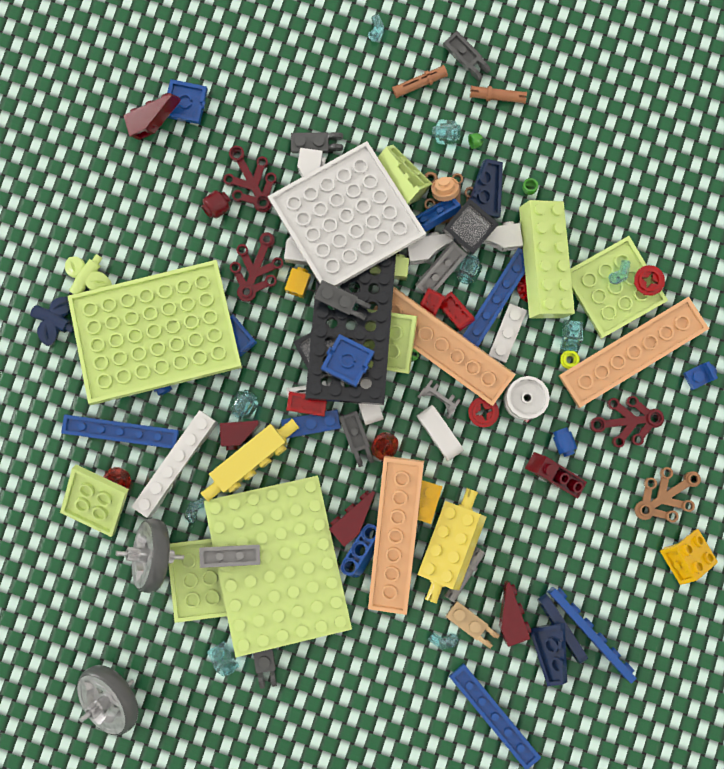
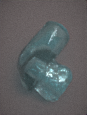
M375 14L371 17L374 28L371 32L369 31L368 37L373 42L380 40L385 32L380 14Z
M621 260L620 270L609 275L611 284L616 285L627 280L630 261Z
M204 497L188 504L184 517L189 523L196 522L198 509L205 507L204 501L206 499Z
M432 632L428 641L443 650L454 648L457 645L458 637L452 633L446 638H441Z

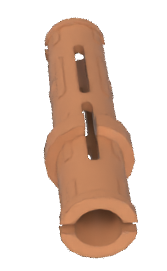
M442 65L434 70L424 71V74L393 86L392 90L395 97L398 98L423 86H431L433 82L448 77L445 66Z
M471 85V93L469 95L470 98L486 99V101L499 100L523 104L526 103L527 99L525 98L527 92L494 89L492 86L486 88Z

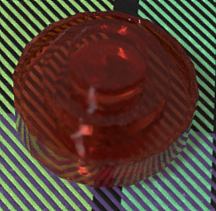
M389 432L379 434L372 443V454L384 461V456L393 457L398 449V439Z
M114 467L105 472L104 478L127 489L130 487L131 478L126 470Z

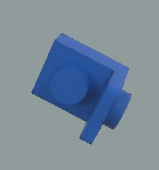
M709 361L683 373L691 390L718 379L716 375L717 370Z

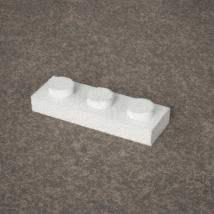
M509 303L489 352V355L495 360L503 363L507 362L527 310Z

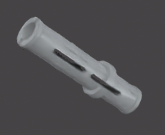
M475 547L460 590L449 588L444 595L446 598L455 603L473 572L477 571L478 564L486 554L484 551Z

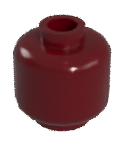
M214 190L203 198V205L201 207L209 218L217 219L230 209L228 203L230 199L225 192L220 193Z

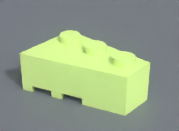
M394 145L385 147L378 156V159L408 205L420 200L432 186V182Z

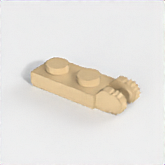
M457 600L445 616L475 640H479L490 649L493 645L489 640L481 636L482 633L486 630L494 638L498 639L500 636L485 621Z

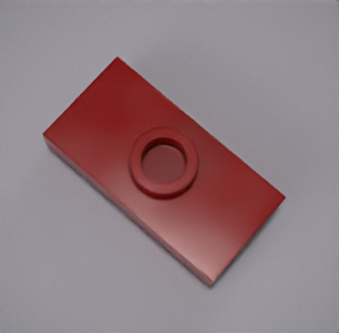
M428 288L420 305L436 316L445 295Z
M452 291L445 296L440 309L459 331H462L475 321V317Z
M289 391L286 411L325 417L327 401L306 400L305 394Z

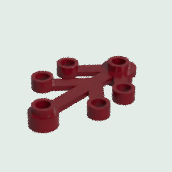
M231 147L229 156L233 162H237L246 180L236 178L232 174H226L223 178L224 183L227 186L235 185L252 190L255 195H246L241 190H235L232 193L233 200L235 202L244 201L254 204L255 209L261 213L268 212L272 208L268 196L273 185L277 182V177L272 172L268 173L265 176V187L263 192H261L259 184L264 169L268 167L267 158L261 156L257 159V167L253 177L244 161L245 153L242 147ZM236 153L241 154L239 158H235L234 155ZM261 160L266 161L265 165H260L259 162ZM270 176L274 177L272 182L268 181ZM229 177L233 178L230 183L226 182V179ZM236 194H241V198H235ZM261 201L267 202L265 206H260Z
M265 232L260 236L261 246L254 264L249 257V250L246 245L240 244L236 249L249 273L247 282L241 273L242 267L240 263L232 262L230 264V270L235 274L240 285L237 295L244 302L252 301L256 296V292L267 287H274L277 284V279L274 275H268L265 281L254 284L257 277L275 269L280 270L284 266L283 260L276 257L271 263L261 267L267 250L275 244V238L269 232ZM265 237H270V241L267 243L263 240ZM240 248H246L245 253H240ZM276 261H281V265L278 267L275 266L274 263ZM234 265L239 266V269L237 271H233L232 268ZM269 278L275 280L273 284L268 283ZM245 289L250 290V293L248 295L243 294V291Z
M630 396L626 399V405L630 408L635 407L644 415L635 416L621 405L618 399L611 398L607 401V407L611 410H616L625 418L604 420L602 417H595L590 421L589 426L596 433L602 432L605 428L626 426L619 436L612 439L613 446L620 448L624 446L625 440L637 424L645 423L640 432L631 437L633 445H641L652 428L660 427L663 424V413L658 409H648L639 402L636 396ZM631 398L635 400L634 405H631L629 403V400ZM612 400L616 402L615 407L610 405ZM652 415H655L657 418L655 422L651 420ZM596 421L600 423L598 429L594 427ZM636 436L640 437L639 443L635 442ZM617 438L621 439V445L616 444Z

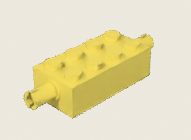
M293 419L280 429H276L272 424L268 425L209 473L214 482L201 492L202 496L209 502L221 491L223 493L235 492L242 486L240 482L244 479L250 480L257 474L256 469L266 467L272 462L270 459L272 456H279L287 449L285 447L288 444L286 438L299 429V426Z
M466 488L463 500L459 505L447 501L444 502L417 574L429 579L431 582L425 597L430 602L437 604L442 587L446 586L453 590H460L487 518L474 512L472 509L478 494L474 490Z

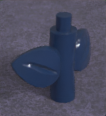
M68 297L54 299L49 309L35 305L31 310L30 316L42 321L37 328V334L41 342L46 346H50L55 342L59 330L64 333L67 331L74 333L71 321L64 318L70 313Z

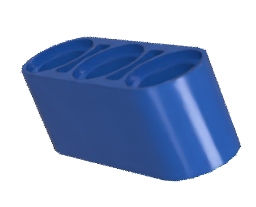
M367 524L359 533L342 561L341 570L345 575L357 578L364 572L374 555L375 537L370 539V532L372 530L376 531L377 526ZM365 546V553L360 556V549ZM354 563L355 570L350 572V565Z

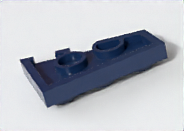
M485 159L480 167L470 199L490 217L497 219L501 217L503 162Z
M565 622L530 628V634L547 686L564 685L568 682Z

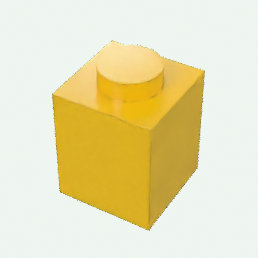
M297 267V269L292 268L285 286V292L304 299L311 279L308 270Z

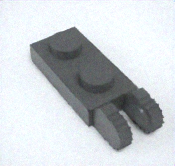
M458 31L443 43V46L476 80L480 81L482 79L481 73L474 67L477 63L485 73L491 71L489 65L482 59V56Z
M291 133V153H299L300 148L321 150L323 153L342 151V144L329 145V140H342L343 133Z
M324 280L321 281L314 296V299L362 320H365L366 316L361 312L352 310L354 304H359L365 309H370L371 307L369 303L358 299L357 296Z
M355 411L339 417L358 467L363 466L362 459L358 454V451L363 449L366 451L368 461L373 463L374 460L369 449L370 445L358 412Z
M273 649L253 653L260 689L265 688L263 672L270 671L272 687L277 686Z

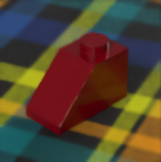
M260 421L220 423L221 447H226V450H238V446H243L261 426Z

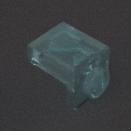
M564 320L560 349L579 351L583 341V322Z
M223 641L207 651L215 671L221 676H228L239 667L226 642Z

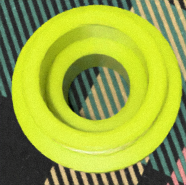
M568 350L561 355L560 362L564 368L570 369L580 362V358L575 351ZM567 357H571L573 359V362L568 363L566 360Z

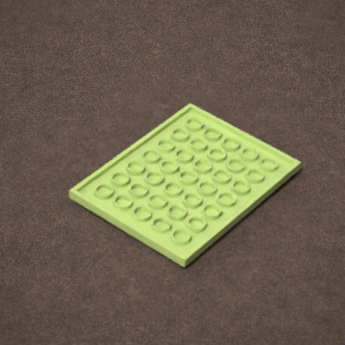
M217 260L68 296L89 405L242 368Z
M318 476L214 498L209 502L207 500L204 501L213 547L260 545V565L217 567L235 657L352 630Z

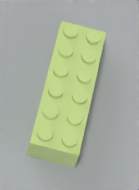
M529 200L519 207L529 318H565L575 314L564 201Z

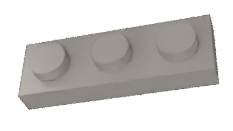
M452 241L417 281L415 286L424 293H426L428 288L437 291L468 254Z
M260 545L199 548L200 568L260 565Z

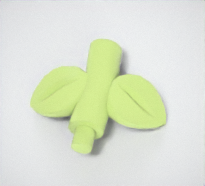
M96 254L86 264L79 257H69L66 260V273L68 276L75 278L69 289L71 293H82L86 287L94 290L112 285L110 279L104 273L98 271L101 267L99 263L102 257Z

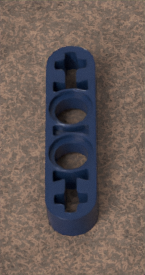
M547 594L537 599L552 624L565 622ZM565 622L566 647L577 663L581 664L588 657Z

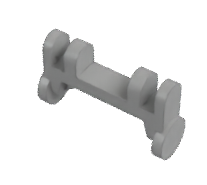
M430 380L418 395V398L420 399L421 396H435L445 404L448 414L446 418L449 419L461 400L458 398L454 404L452 400L455 396L452 394L447 399L436 391L440 386L436 383L433 388L430 387L433 383V380Z

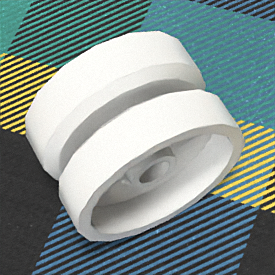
M530 376L520 377L509 384L503 397L507 412L519 420L533 419L544 413L550 399L545 384L538 378ZM524 396H528L530 400L525 401Z

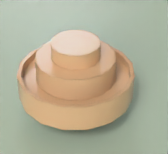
M452 177L439 178L431 186L432 196L438 201H450L460 191L458 181Z

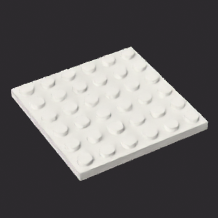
M367 141L268 196L270 203L319 283L324 280L338 287L426 237L423 227Z

